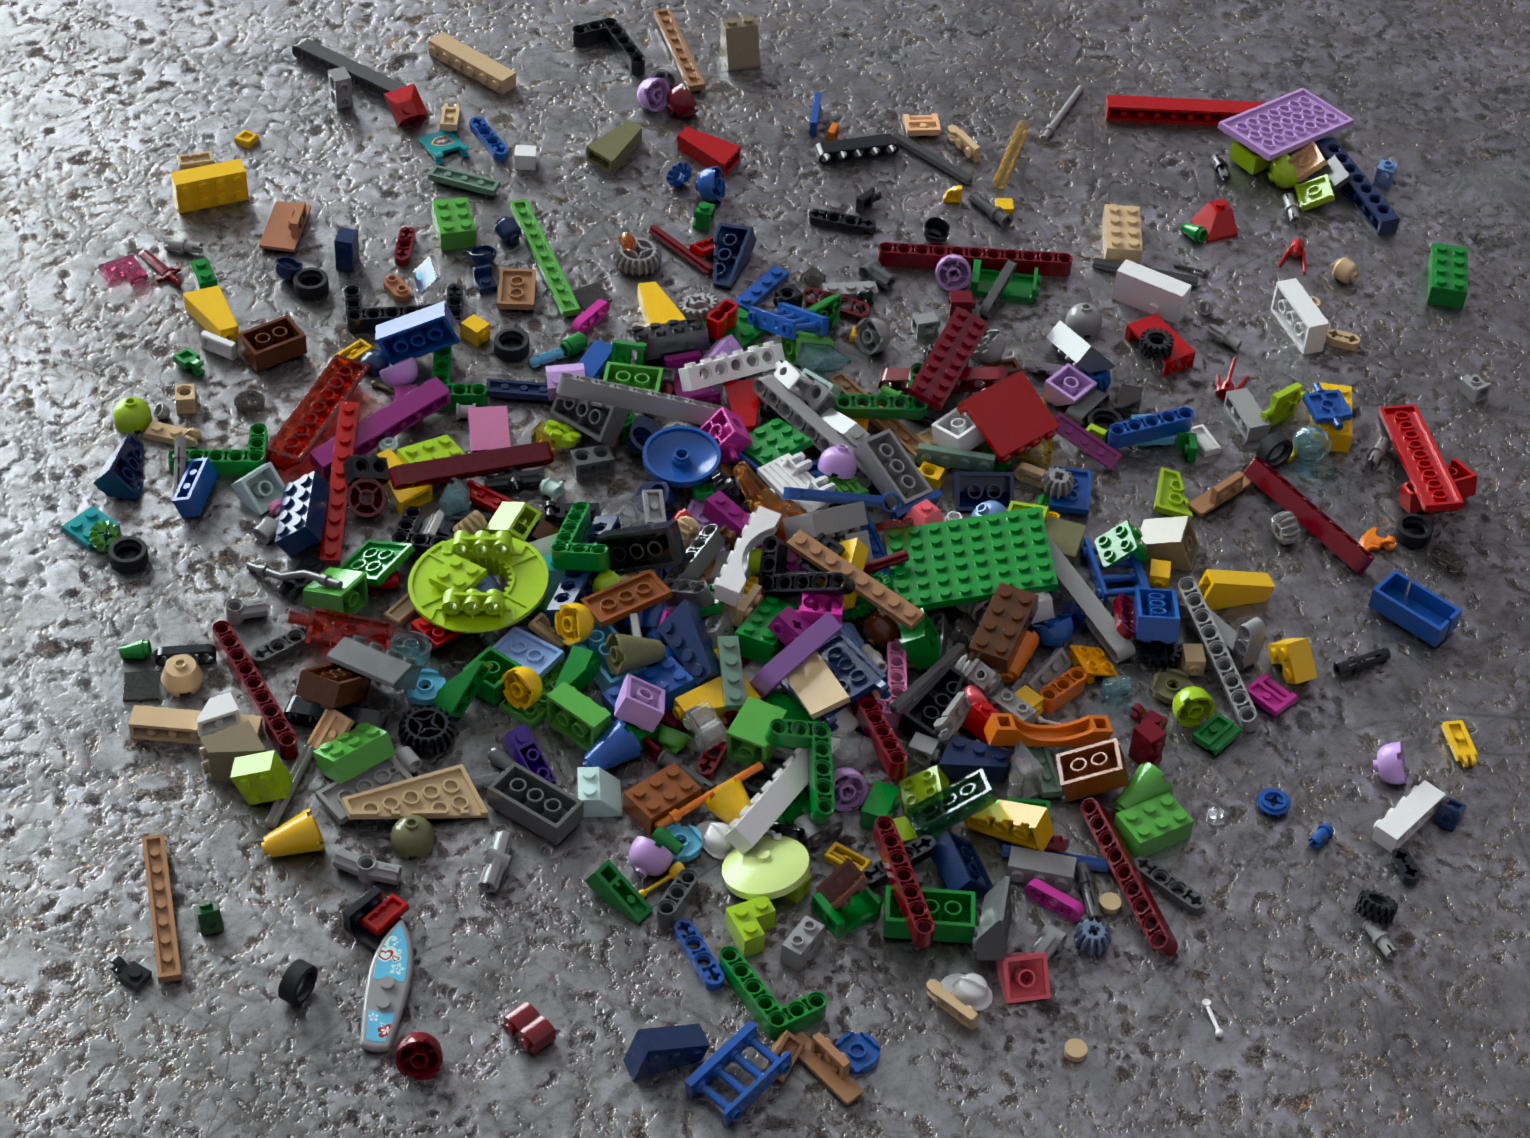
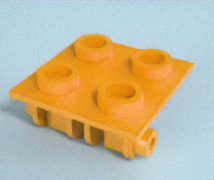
M1069 645L1071 649L1069 659L1074 667L1078 666L1086 670L1087 684L1093 683L1096 675L1118 678L1114 666L1108 661L1101 648Z

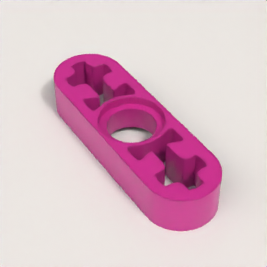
M598 299L573 321L571 332L585 334L607 315L610 303L603 299Z
M1037 878L1031 879L1025 886V893L1029 898L1070 921L1078 922L1085 914V907L1082 903Z

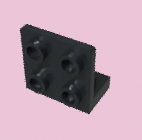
M374 886L343 911L344 929L374 952H376L389 930L399 920H403L399 918L379 936H376L361 925V919L382 902V890L377 886Z

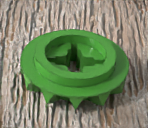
M99 521L91 527L89 539L94 548L101 552H108L112 542L121 538V531L118 530L116 524H112L109 521ZM107 530L108 536H111V538H108L105 542L104 536L101 534Z

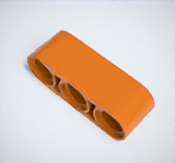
M1078 666L1072 667L1040 689L1039 695L1044 698L1043 713L1049 714L1056 711L1084 691L1087 677L1085 669Z

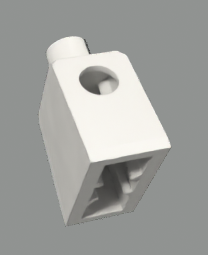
M780 360L774 366L776 370L774 376L790 391L800 397L806 392L809 385L813 383L800 369L786 360Z

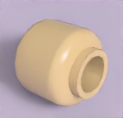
M1346 257L1338 258L1331 267L1332 276L1344 284L1350 281L1354 282L1359 275L1357 272L1358 265Z

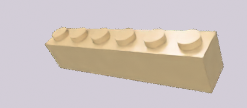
M441 32L428 40L429 55L503 95L516 87V72L453 37Z
M134 705L128 724L130 738L201 744V737L198 735L196 719L201 711ZM240 714V723L249 720L261 740L263 734L262 716Z

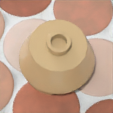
M184 654L169 658L161 674V683L166 691L177 697L188 692L194 694L200 689L203 680L202 669L191 656Z

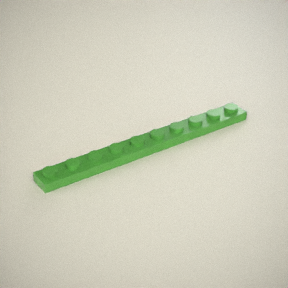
M527 199L509 202L513 216L521 227V232L562 317L580 314V306Z

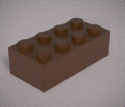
M1000 582L969 645V660L974 661L977 658L990 668L1008 673L1038 610V595Z
M332 662L302 670L295 695L301 696V700L305 702H317L321 704L322 708L333 710V708H340L343 705L358 703V701L366 699L372 679Z

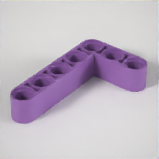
M829 611L756 673L750 684L759 694L761 700L768 697L784 678L843 627Z

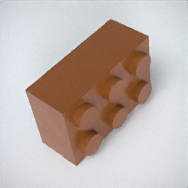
M1117 738L1056 754L1060 785L1067 802L1129 785L1124 754Z
M673 762L623 792V810L649 835H652L656 830L655 822L667 816V813L671 810L679 809L701 796L702 788Z

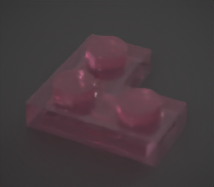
M132 254L98 265L99 272L106 281L124 275L132 286L148 280V274Z

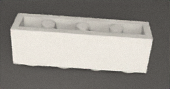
M1426 780L1419 786L1415 785L1407 797L1403 796L1395 808H1390L1382 820L1378 819L1372 828L1374 830L1372 840L1392 853L1394 849L1404 844L1438 812L1446 794Z

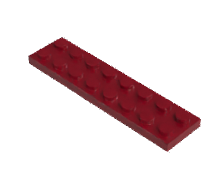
M957 306L909 387L907 394L941 411L990 323Z

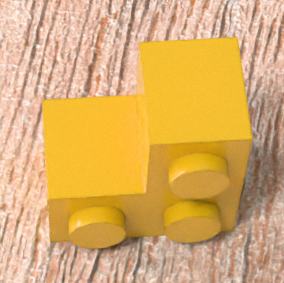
M1287 638L1267 644L1268 657L1272 664H1282V675L1286 680V684H1298L1318 678L1308 638Z

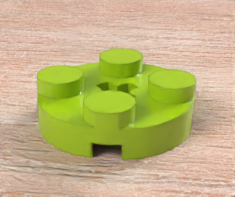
M554 420L547 421L542 433L545 440L549 442L551 439L555 441L554 445L564 448H573L576 444L579 445L582 437L580 431L567 422L560 423Z

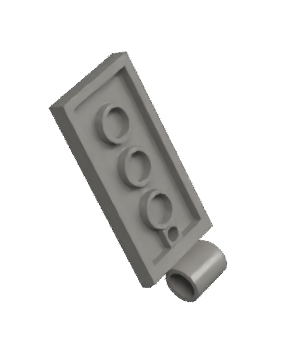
M409 746L402 747L397 752L396 758L392 756L343 784L335 781L315 792L316 798L334 819L342 825L349 821L341 804L342 797L413 778L410 773L416 772L422 766V760Z

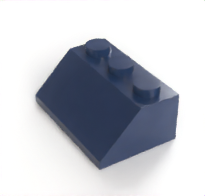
M953 472L955 511H973L979 504L989 500L997 501L1008 509L1011 500L1014 501V472Z
M948 830L935 840L937 852L931 856V859L938 866V874L945 881L946 890L974 891L975 900L984 898V895L993 888V884L973 843Z

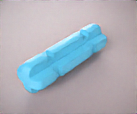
M557 348L554 349V352L551 350L539 354L538 357H530L529 364L532 368H536L540 364L545 365L556 361V358L557 360L565 357L564 350Z

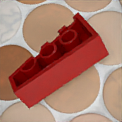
M1456 457L1451 459V463L1446 464L1462 499L1476 495L1477 475ZM1408 481L1400 485L1399 505L1408 513H1417L1422 511L1423 508L1411 482Z

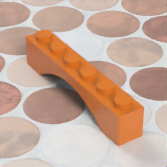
M992 713L984 728L989 746L1084 747L1109 740L1113 733L1107 715H1087L1067 723L1038 725L1024 722L1016 718L1012 713Z

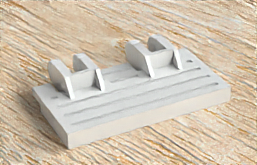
M803 452L792 456L787 453L757 468V475L797 515L826 509L833 503L783 499L784 487L826 491L836 490L834 483L828 484L829 479L826 475L815 479L807 471L812 468L813 463L810 459L804 460L806 456Z

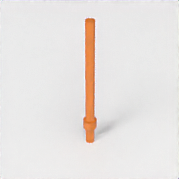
M757 762L730 779H734L736 782V779L739 778L742 782L764 769L761 762ZM720 785L681 808L671 810L667 813V816L654 823L655 828L657 829L659 826L664 828L671 823H677L684 815L705 804L708 797L712 799L715 796L713 791Z

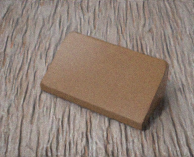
M786 1030L780 1034L771 1051L781 1057L788 1050L791 1053L792 1068L806 1043ZM765 1059L760 1070L764 1073L772 1063ZM789 1071L785 1075H780L776 1080L784 1082Z

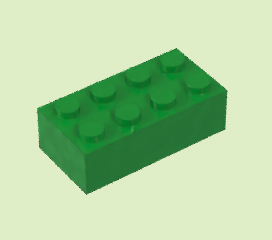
M1432 243L1428 258L1427 303L1463 309L1468 292V248L1445 245L1443 243Z
M766 596L735 631L734 636H738L740 655L766 665L786 647L767 627L775 616L788 606H791L794 610H799V606L779 600L773 596Z
M886 885L883 937L912 939L892 886ZM921 888L935 924L933 941L973 944L975 933V892Z

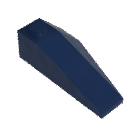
M726 223L718 224L713 237L714 286L732 287L751 256L757 241L752 227Z
M129 431L93 483L97 488L110 497L138 498L143 489L141 476L144 470L141 468V462L144 461V444Z

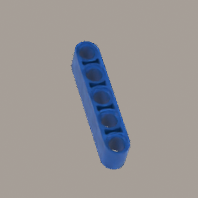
M1181 407L1114 423L1109 428L1107 444L1114 449H1119L1177 435L1178 432H1189L1192 428L1194 411L1189 407Z

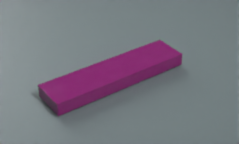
M1059 411L1055 419L1060 426L1055 433L1112 471L1122 457V454Z

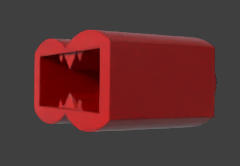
M725 299L718 304L716 309L708 313L706 327L708 328L709 337L719 340L726 335L727 330L732 329L737 324L738 303Z

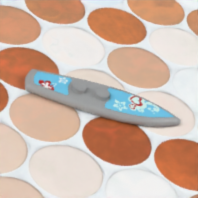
M399 920L382 939L370 966L364 995L360 1047L368 1051L386 1052L391 1049L409 993L414 955L410 934L403 920Z

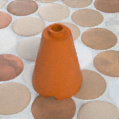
M1027 631L1008 673L998 671V674L1001 675V680L1009 683L1018 679L1038 647L1039 636L1035 631L1033 633Z

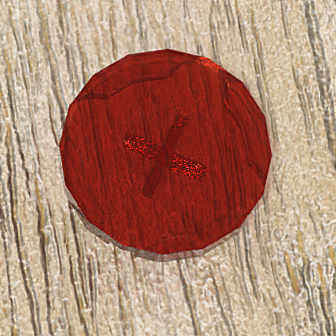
M906 518L903 521L901 519H893L875 523V531L884 532L885 530L915 526L914 519Z

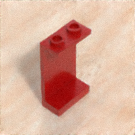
M1157 313L1127 324L1125 339L1128 342L1140 340L1141 333L1144 330L1147 331L1148 328L1152 330L1153 327H1156V330L1162 328L1163 332L1167 330L1168 334H1172L1174 343L1171 355L1167 359L1163 357V360H1160L1163 363L1161 374L1163 377L1193 366L1196 351Z

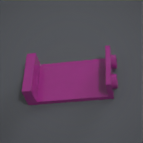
M700 350L664 356L663 367L677 369L674 384L675 390H673L675 396L720 405L721 393L720 391L714 392L711 386L694 391L682 390L678 369L684 368V364L690 362L699 364L702 357Z

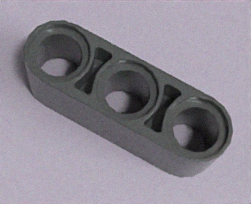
M1094 387L1072 404L1065 412V416L1081 427L1086 426L1089 413L1097 408H1105L1110 400V396Z
M690 868L681 870L658 902L656 923L661 928L673 927L696 895L698 874L695 870Z

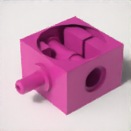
M723 406L699 428L710 434L717 441L721 450L720 464L725 463L728 465L732 461H737L739 459L737 453L742 452L753 442L741 417Z
M803 592L802 604L799 606V610L795 611L810 625L814 624L828 611L841 624L844 596Z

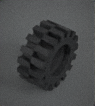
M1153 327L1152 330L1148 328L1147 331L1144 330L1141 333L1139 351L1144 357L1148 355V359H1151V357L1154 358L1153 360H1157V358L1163 360V357L1167 359L1173 349L1174 337H1172L1171 333L1168 334L1167 330L1163 332L1162 328H1159V330H1156V327Z
M1366 889V891L1362 890L1360 892L1354 910L1361 917H1366L1368 921L1372 920L1373 923L1379 922L1381 925H1384V923L1389 925V923L1393 922L1398 909V903L1394 899H1390V896H1384V893H1377L1375 890L1371 892L1369 889Z

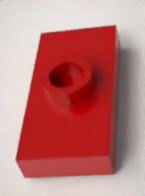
M713 237L690 244L689 250L701 258L712 255L714 251Z
M392 893L361 919V925L376 936H379L409 910V904Z

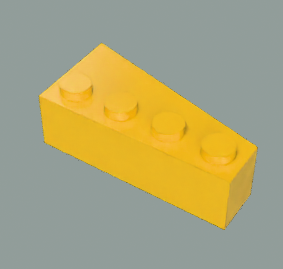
M974 795L962 815L966 828L1033 850L1044 851L1054 834L1046 807Z

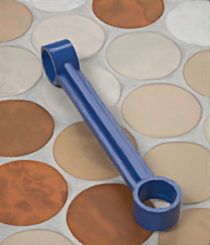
M784 487L783 499L838 504L864 501V506L881 507L887 512H896L901 506V498L892 492H887L881 496ZM888 495H893L897 499V505L893 509H887L884 505V499Z

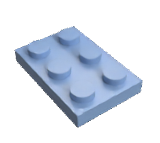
M516 626L492 646L522 666L533 669L541 679L565 657L563 650Z

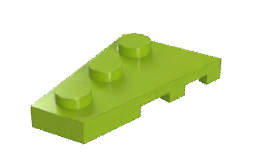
M1161 467L1153 511L1173 517L1189 516L1191 521L1193 515L1188 508V498H1185L1184 495L1185 488L1180 472Z

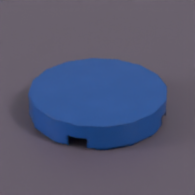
M848 1032L836 1041L835 1047L841 1053L846 1054L851 1062L849 1073L864 1074L877 1066L880 1058V1047L872 1036L860 1032V1034Z

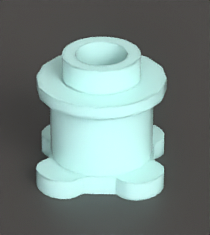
M391 437L384 438L379 442V448L381 452L389 448L396 454L398 441Z
M548 477L540 483V494L543 496L547 495L551 497L550 501L556 502L564 493V482L556 483L551 477Z

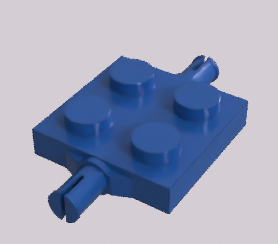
M1319 382L1313 383L1312 387L1315 392L1304 394L1302 399L1316 424L1332 422L1336 430L1343 429L1344 426L1341 421L1352 420L1353 413L1340 390H1324Z

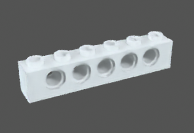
M774 341L764 342L762 347L758 345L747 347L748 351L743 352V349L732 351V355L727 356V353L716 355L717 359L714 360L711 358L701 359L699 364H696V362L686 363L684 368L678 369L682 390L694 391L774 369L778 361H785L782 343L774 344Z

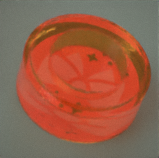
M624 232L619 236V243L624 249L631 250L636 246V241L630 233Z

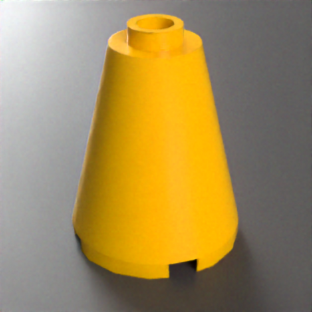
M739 778L736 779V782L734 779H730L721 784L713 791L715 796L712 799L708 797L705 802L706 808L728 825L735 818L739 820L741 818L739 813L747 805L749 807L752 805Z
M305 809L264 836V842H261L264 854H269L273 858L326 849L325 845H320L324 840L316 818L313 819L312 815L309 816V814L313 813L312 809Z

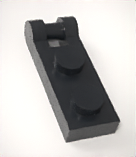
M546 501L544 503L545 521L548 523H563L574 503ZM589 503L591 522L594 521L596 516H600L599 503Z

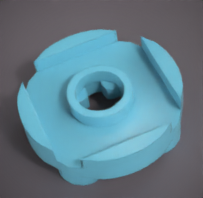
M422 669L415 690L404 689L407 701L410 704L436 706L433 700L436 697L437 691L446 683L444 677L439 676V672L436 670ZM424 685H428L427 689H423Z
M681 823L666 826L680 842L685 841L678 856L673 854V864L677 861L683 863L693 860L701 854L702 835L696 827L689 824L688 827L681 826Z

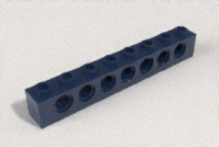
M1331 137L1315 141L1326 161L1335 155L1351 176L1352 180L1340 189L1375 233L1379 236L1396 232L1400 222L1399 216L1335 138Z
M596 516L582 543L597 544L596 537L602 532L621 528L619 516ZM566 570L558 589L552 596L549 606L546 607V617L549 618L551 626H555V614L560 611V605L567 603L580 604V599L592 593V582L601 571Z

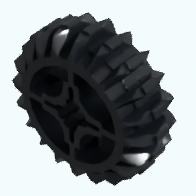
M424 705L421 709L416 707L415 711L408 710L407 715H403L402 720L399 722L398 736L401 745H404V747L409 746L415 753L418 752L420 756L428 754L430 757L431 753L438 755L440 750L446 752L447 747H451L452 741L455 738L456 725L453 716H449L448 711L443 712L441 707L435 709L434 705L431 708H427Z

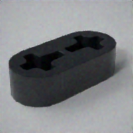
M1402 848L1394 849L1389 863L1399 880L1406 886L1417 885L1421 871L1407 850Z

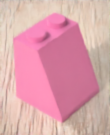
M507 406L468 408V432L471 453L511 447Z

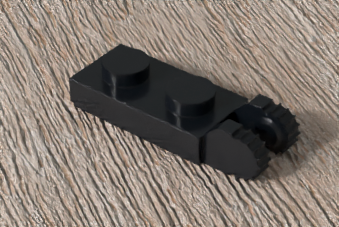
M306 555L293 571L305 569L319 574L324 569L325 564L322 560ZM300 578L283 581L278 590L279 594L284 596L292 588L289 597L296 600L306 585L312 583L313 580Z

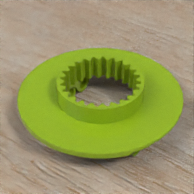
M464 530L455 532L452 539L441 541L422 554L412 567L408 578L409 597L415 610L425 620L435 626L461 633L490 632L519 622L539 606L546 595L549 585L548 567L539 551L528 542L516 539L509 532L503 530L495 534L480 530L474 535ZM456 554L487 569V574L493 572L495 576L499 574L500 578H505L507 587L504 588V592L498 589H490L487 592H481L477 589H469L466 592H460L457 589L443 591L429 584V577Z

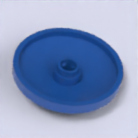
M677 425L663 428L652 434L645 442L642 459L647 473L656 481L666 482L668 486L686 488L703 484L712 478L711 474L720 467L721 450L717 441L707 432L692 426Z

